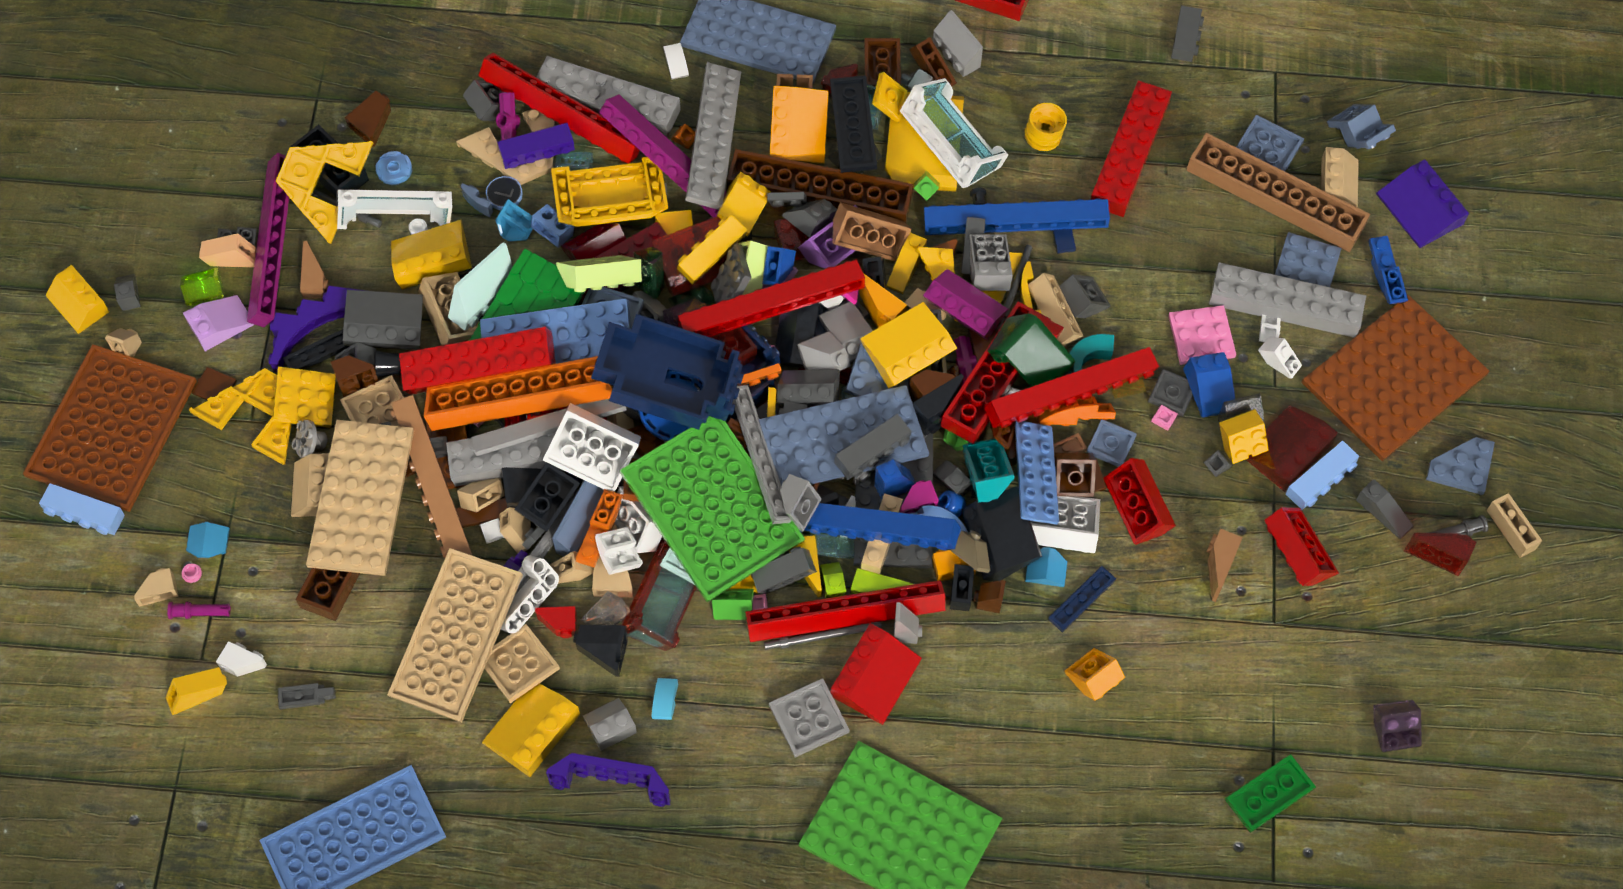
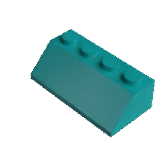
M996 439L962 445L965 465L978 502H990L991 500L998 499L1015 478L1004 447Z

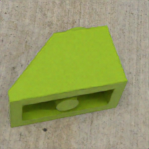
M840 563L820 565L826 599L845 596L846 586Z

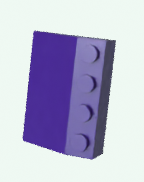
M1425 159L1408 168L1376 193L1419 248L1464 225L1469 215V212Z

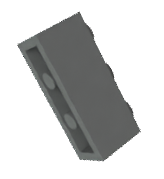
M1181 5L1171 55L1172 59L1192 62L1193 56H1197L1199 45H1196V41H1200L1202 31H1199V27L1203 26L1204 17L1201 16L1202 9Z
M801 547L793 548L790 550L791 553L778 556L751 574L757 592L768 594L816 573L810 551Z

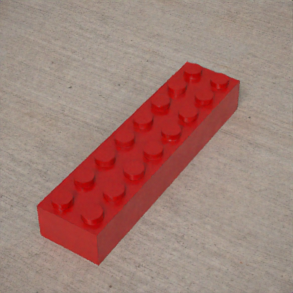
M1138 80L1091 195V200L1097 198L1108 199L1109 213L1124 217L1168 108L1172 91Z
M1020 302L1016 303L1008 316L1028 314L1029 311H1032L1051 320ZM995 337L942 416L941 427L972 444L976 443L990 421L984 407L990 401L1006 396L1019 376L1018 371L1009 362L998 363L987 351Z
M547 327L399 353L403 391L411 395L427 392L428 387L556 364L552 331Z

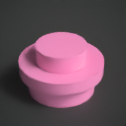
M187 564L182 570V577L188 583H194L202 576V570L197 564Z

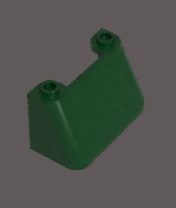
M1033 314L1008 317L987 350L996 362H1009L1029 384L1027 388L1065 376L1075 364L1071 354L1042 321Z

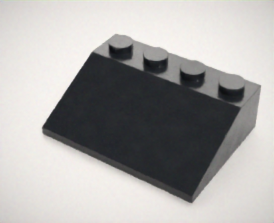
M1018 486L1005 490L998 499L991 500L990 502H978L977 500L962 509L961 512L967 531L973 530L981 535L980 538L987 543L990 571L989 573L981 572L983 580L993 582L1003 580L1042 557L1030 520L1021 519Z

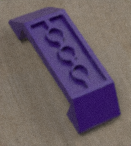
M571 753L546 771L549 784L558 790L570 789L573 773H576V776L582 778L593 776L601 781L611 779L616 780L619 784H628L629 782L635 783L638 787H648L649 800L653 805L664 807L671 803L669 789L653 766Z

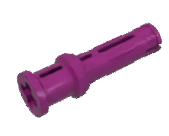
M189 601L185 603L168 602L167 607L168 619H173V617L190 619L192 616L229 617V611H231L230 604H192Z

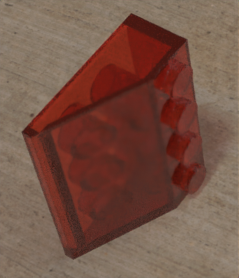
M718 216L651 241L668 291L673 296L710 283L713 279L717 278L720 266L725 263L728 252L693 285L677 267L679 264L678 260L684 254L688 256L692 252L691 248L697 242L702 243L706 239L704 236L711 229L715 231L719 227L718 223L722 219Z
M1289 405L1265 430L1269 451L1253 457L1249 455V458L1245 460L1286 492L1289 486L1332 445L1338 432L1323 420Z

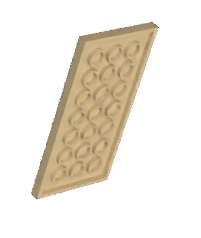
M336 420L306 562L308 568L386 576L414 435L413 428Z
M449 548L387 695L462 723L523 574Z

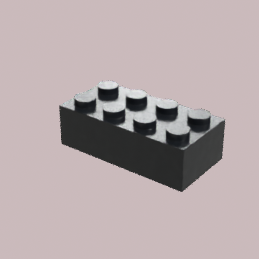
M318 124L290 147L322 146L339 143ZM325 163L318 181L336 197L338 190H357L368 182L369 179L364 167L359 177Z

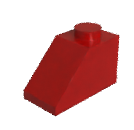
M575 606L535 608L537 619L556 636L561 638L574 636L575 631H577V612Z

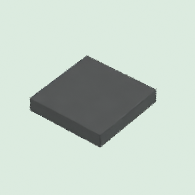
M1162 369L1148 402L1158 407L1163 405L1183 417L1193 394L1186 378Z

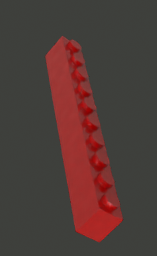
M491 53L484 58L479 77L483 78L487 83L495 85L503 92L514 93L516 100L524 102L530 108L543 113L547 118L555 120L560 125L568 123L569 129L576 135L584 137L590 143L601 147L607 153L613 154L623 162L629 164L638 157L640 150L602 115L495 53Z
M857 260L846 261L835 267H827L825 270L811 272L800 278H792L784 283H776L771 287L757 289L749 294L738 295L733 299L722 300L717 304L703 306L691 312H684L678 315L679 328L711 337L865 288V276Z
M1147 347L992 400L984 409L993 428L999 426L1005 428L1016 420L1020 423L1028 419V416L1033 415L1037 417L1042 415L1045 410L1049 409L1051 412L1060 408V405L1065 404L1069 406L1075 403L1077 399L1086 400L1092 397L1094 393L1101 395L1107 392L1109 388L1115 390L1122 387L1123 383L1128 382L1132 384L1141 377L1147 379L1154 375V371L1159 368V365L1151 348Z
M941 580L746 611L750 642L895 619L897 602H901L915 615L946 611L944 589Z

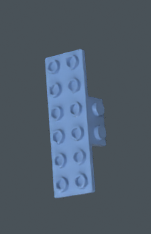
M1016 421L1015 436L1021 519L1057 525L1059 523L1052 427L1024 421L1018 423Z

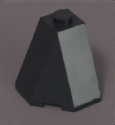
M580 625L579 631H575L573 639L577 650L614 676L620 677L628 643L626 626Z

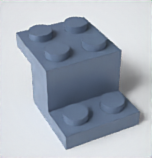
M1353 104L1327 121L1329 128L1341 130L1347 147H1354L1356 149H1372L1377 145L1376 143L1388 139L1390 134L1396 131L1394 124L1382 123L1376 106L1370 104Z

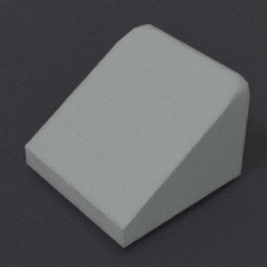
M919 69L910 81L908 88L912 90L914 85L931 82L933 77ZM933 84L927 85V86H923L922 88L925 90L924 93H925Z

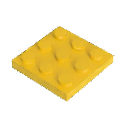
M278 367L273 421L297 424L300 420H311L316 427L331 428L335 374Z

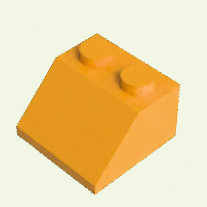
M1093 648L1064 671L1078 689L1094 701L1103 697L1107 691L1117 686L1125 678L1117 660L1096 648Z

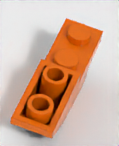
M1092 396L1086 400L1077 399L1075 403L1069 406L1065 404L1060 405V408L1051 412L1049 409L1045 410L1042 415L1037 416V419L1042 425L1069 426L1077 425L1078 418L1082 420L1115 419L1116 412L1111 403H1097L1095 397Z
M604 489L590 520V527L576 556V562L595 568L600 556L595 536L596 534L612 531L623 498L622 494Z

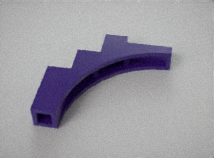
M328 286L327 292L323 294V302L302 299L301 305L297 307L296 315L275 313L274 320L270 323V330L274 334V350L269 355V364L273 372H277L278 367L284 366L283 357L289 355L303 337L327 322L344 318L347 290L359 289Z

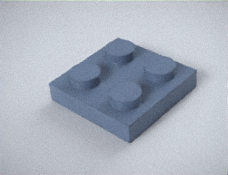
M1101 419L1086 453H1093L1096 458L1119 467L1125 462L1137 434Z

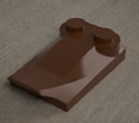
M865 38V75L867 89L873 99L879 73L885 72L901 85L900 38Z

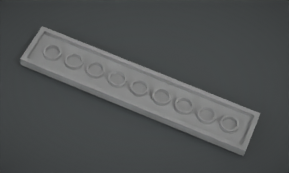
M707 62L705 66L685 201L717 210L723 204L741 71Z

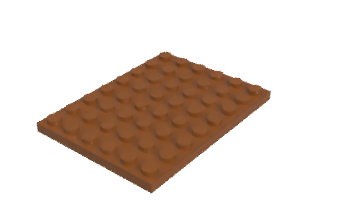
M1407 295V302L1397 303L1303 378L1301 382L1381 461H1384L1490 372L1409 295Z
M92 344L23 475L48 485L51 483L109 503L130 512L197 382L196 378Z

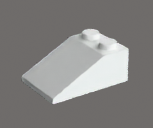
M623 486L619 487L618 494L623 495ZM622 498L614 523L617 529L628 527L637 542L634 546L637 553L656 551L662 538L661 533L640 502H632Z

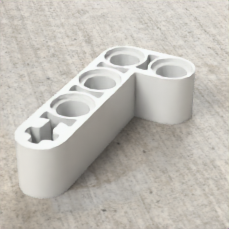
M532 555L524 558L522 568L530 579L514 596L500 630L508 633L519 631L535 612V608H538L559 582L558 574L542 558Z

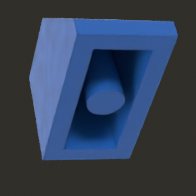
M768 246L762 284L774 285L776 283H783L793 270L796 251Z

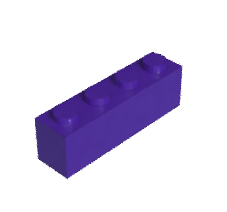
M568 123L497 142L505 169L516 168L519 165L534 163L537 160L548 159L555 155L567 154L575 150L574 140Z

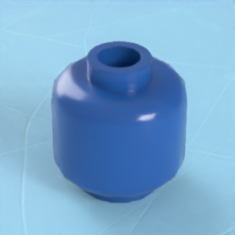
M948 490L938 498V507L950 511L956 517L962 515L961 511L966 507V501L962 495Z

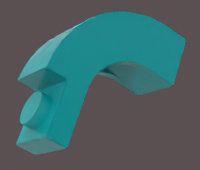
M1096 334L1080 340L1070 351L1075 364L1068 373L1071 374L1082 370V366L1092 359L1111 360L1114 335Z

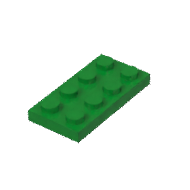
M1290 754L1226 797L1225 801L1251 833L1313 791L1316 786Z

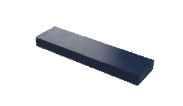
M1101 566L1049 616L1048 620L1063 633L1116 581V578Z

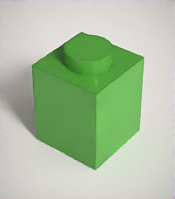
M928 171L914 183V189L926 201L940 187V183Z

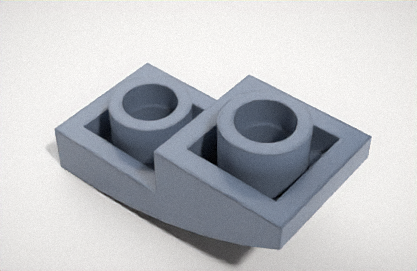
M462 183L461 190L465 200L474 209L490 217L493 213L491 202L484 197L480 198L479 190L476 187Z

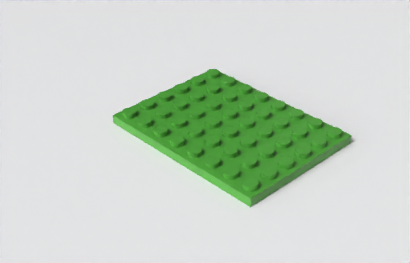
M709 416L706 423L701 424L699 430L690 427L620 470V474L706 602L805 540L793 521L790 523L772 524L752 460L723 420Z
M858 741L802 837L799 847L875 889H965L998 829L1002 817Z

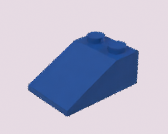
M1225 352L1190 357L1183 370L1201 417L1236 412L1237 406L1232 373Z

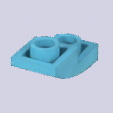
M657 679L652 719L672 720L676 705L677 679Z

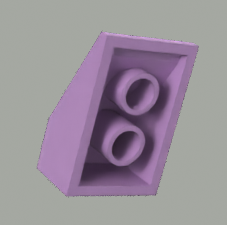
M238 295L201 303L183 312L188 325L204 351L254 325L247 322L248 311Z

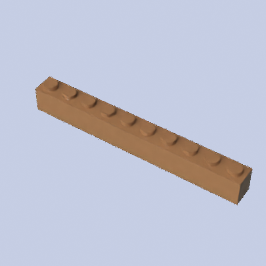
M411 395L392 402L393 410H390L393 420H397L400 427L414 429L410 450L412 460L408 462L412 472L416 471L418 477L415 478L418 489H423L424 494L421 495L424 505H428L430 508V512H427L431 524L435 522L437 529L434 530L437 541H442L443 546L440 547L443 557L446 558L449 548L472 555L414 396Z

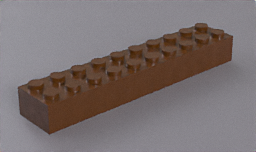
M735 149L727 177V190L737 175L742 172L750 176L758 184L765 186L771 193L804 192L807 196V202L825 199L837 209L840 202L851 206L856 205L858 208L896 218L905 223L912 201L914 184L855 172L841 173L840 169Z

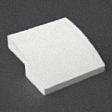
M628 527L596 534L597 548L609 575L639 568L643 564L634 549L637 542Z

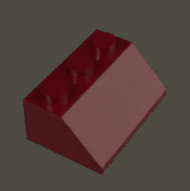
M616 222L597 224L561 245V248L571 261L591 259L626 240V237L620 225Z

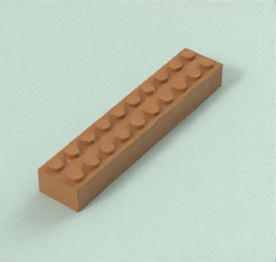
M1208 133L1204 135L1191 156L1186 170L1348 252L1352 250L1370 216L1369 213Z

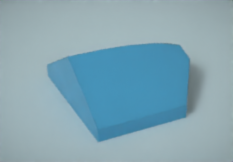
M508 199L496 218L500 236L507 241H524L528 239L533 230L531 228L532 215Z
M209 522L190 526L186 551L197 558H210L219 554H225L230 528Z
M1043 547L1040 549L1042 557L1027 565L1025 582L1064 587L1067 561L1056 549Z

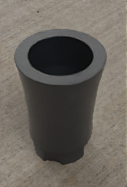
M376 351L375 368L377 377L401 374L398 353Z

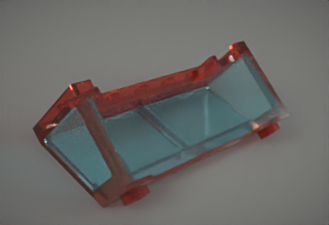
M662 536L622 622V626H626L628 637L667 651L675 648L679 643L680 638L678 637L677 629L696 590V586L660 566L670 548Z

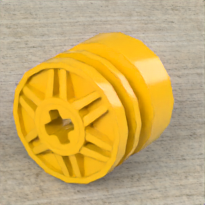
M1053 103L1036 105L1029 115L1025 128L1027 143L1039 151H1049L1056 148L1062 139L1067 124L1065 112Z

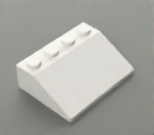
M570 403L543 461L602 489L615 492L622 479L620 470L629 465L639 445L641 436Z
M1057 496L1059 523L1057 525L1030 520L1038 545L1095 553L1099 535L1100 499Z

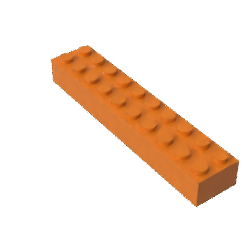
M598 356L428 387L424 418L431 431L567 407L570 403L577 405L610 399L614 385L591 378Z

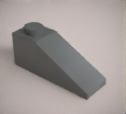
M1375 479L1360 492L1356 501L1399 539L1413 527V524L1390 493Z

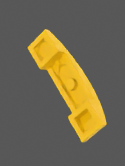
M1028 261L1025 264L1020 284V302L1033 309L1028 284L1033 281L1034 276L1031 262Z

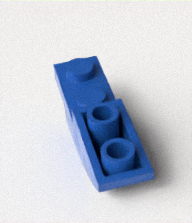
M1388 236L1370 238L1368 243L1373 257L1371 263L1385 299L1389 304L1407 302L1408 298L1399 266L1396 267Z

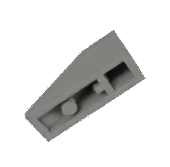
M897 602L894 637L901 643L917 644L918 637H922V625H919V618L901 602Z

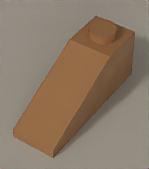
M303 241L300 291L303 299L323 298L324 292L330 286L329 280H326L308 242Z

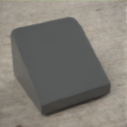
M1217 450L1204 462L1215 477L1233 466L1220 450Z

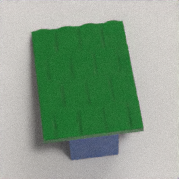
M524 249L482 319L577 306L585 291L574 292L573 288L566 287L555 264ZM480 322L469 341L481 339Z

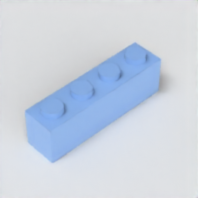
M1341 441L1292 483L1286 495L1301 510L1307 506H1313L1320 494L1324 496L1331 489L1330 486L1333 483L1338 484L1344 478V474L1347 471L1350 473L1357 467L1358 464L1356 462L1359 455L1344 441Z
M51 483L39 502L45 514L52 517L54 515L60 516L61 519L69 523L72 521L77 522L86 529L92 527L104 535H107V533L115 535L125 516L120 507Z

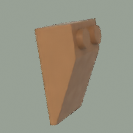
M1221 528L1218 535H1213L1207 552L1210 553L1207 561L1211 597L1214 602H1216L1243 538Z

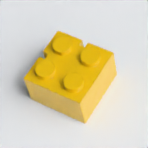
M1255 409L1219 422L1224 451L1233 464L1248 459L1249 455L1253 457L1269 451L1265 424Z

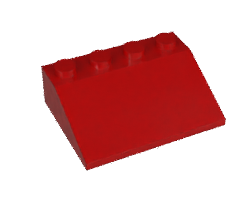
M870 623L831 687V695L834 699L883 725L922 658L891 634Z

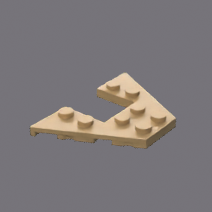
M535 109L522 113V117L531 132L550 128L555 124V120L547 118L543 113ZM489 127L456 141L458 147L461 146L472 153V156L480 158L488 166L501 171L504 176L516 179L520 185L550 173L551 168H553L554 156L548 159L537 160L534 163L519 165L516 168L505 169L497 140Z

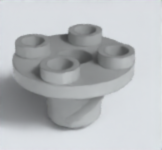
M311 420L298 421L296 436L292 440V449L296 450L297 455L300 458H304L309 454H313L314 449L323 450L327 445L326 433L317 431L314 422Z

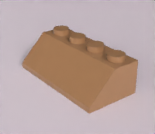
M840 202L833 219V244L870 255L884 257L896 262L912 229L902 220Z

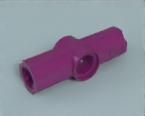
M510 92L499 94L500 113L496 117V124L501 128V141L516 137V129L520 125V117L515 114L514 93Z
M959 336L954 339L957 347L955 350L957 373L964 376V384L976 366L977 360L972 352L970 337Z

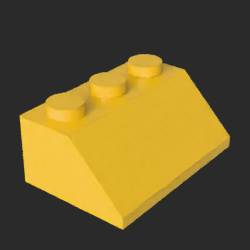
M72 265L55 276L46 293L49 301L78 334L109 313L104 301Z

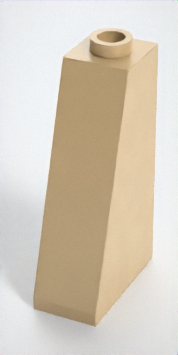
M614 524L612 530H617L616 524ZM599 556L593 569V596L633 598L628 570L609 575Z

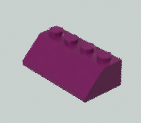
M948 269L933 280L923 295L928 302L987 341L1009 310Z

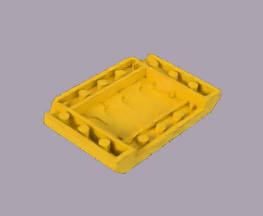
M952 96L951 100L963 114L964 97ZM934 98L926 101L923 111L946 139L961 132ZM901 115V119L898 122L890 118L885 171L890 179L914 184L928 171L940 183L938 190L956 192L957 181L906 118ZM961 136L949 142L958 154L960 152Z
M642 157V162L582 170L570 171L569 166L551 168L557 217L560 223L580 227L652 218L668 209L663 172L648 157Z

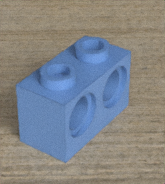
M548 204L532 215L531 228L559 248L573 237L574 226L558 222L557 210Z

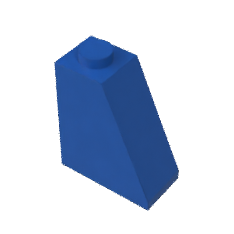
M894 459L876 467L874 486L881 500L884 494L896 497L910 491L912 485L916 483L910 470Z

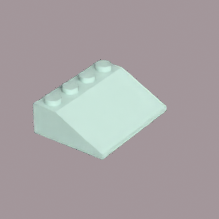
M506 243L500 244L454 286L448 318L464 331L470 326L474 327L482 315L484 316L513 267Z

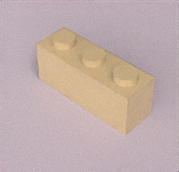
M1508 493L1492 501L1486 511L1519 558L1535 551L1542 542V539Z

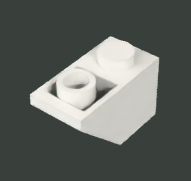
M1268 337L1258 350L1268 365L1288 378L1292 379L1302 366L1285 338Z
M229 641L216 661L220 669L237 677L263 669L267 665L261 653L254 650L250 652L246 650L247 648L238 642L233 644Z

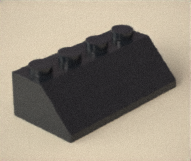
M821 302L780 314L775 348L780 353V365L805 368L797 344L815 337Z

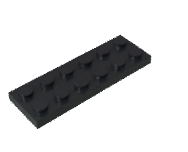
M866 75L830 79L840 172L877 170Z

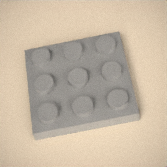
M823 678L769 702V707L794 757H798L850 732Z

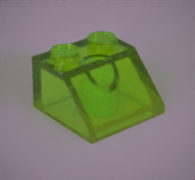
M218 267L181 276L180 287L186 306L195 307L203 302L214 301L224 297Z

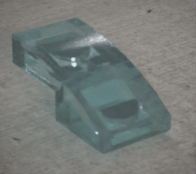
M828 534L816 535L817 554L835 558L854 559V539L833 537Z

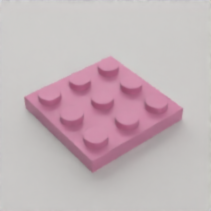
M1224 305L1169 312L1168 317L1180 365H1185L1190 357L1225 352L1227 359L1236 357Z

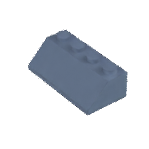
M584 480L552 538L556 554L564 557L573 551L579 552L590 527V520L604 489Z

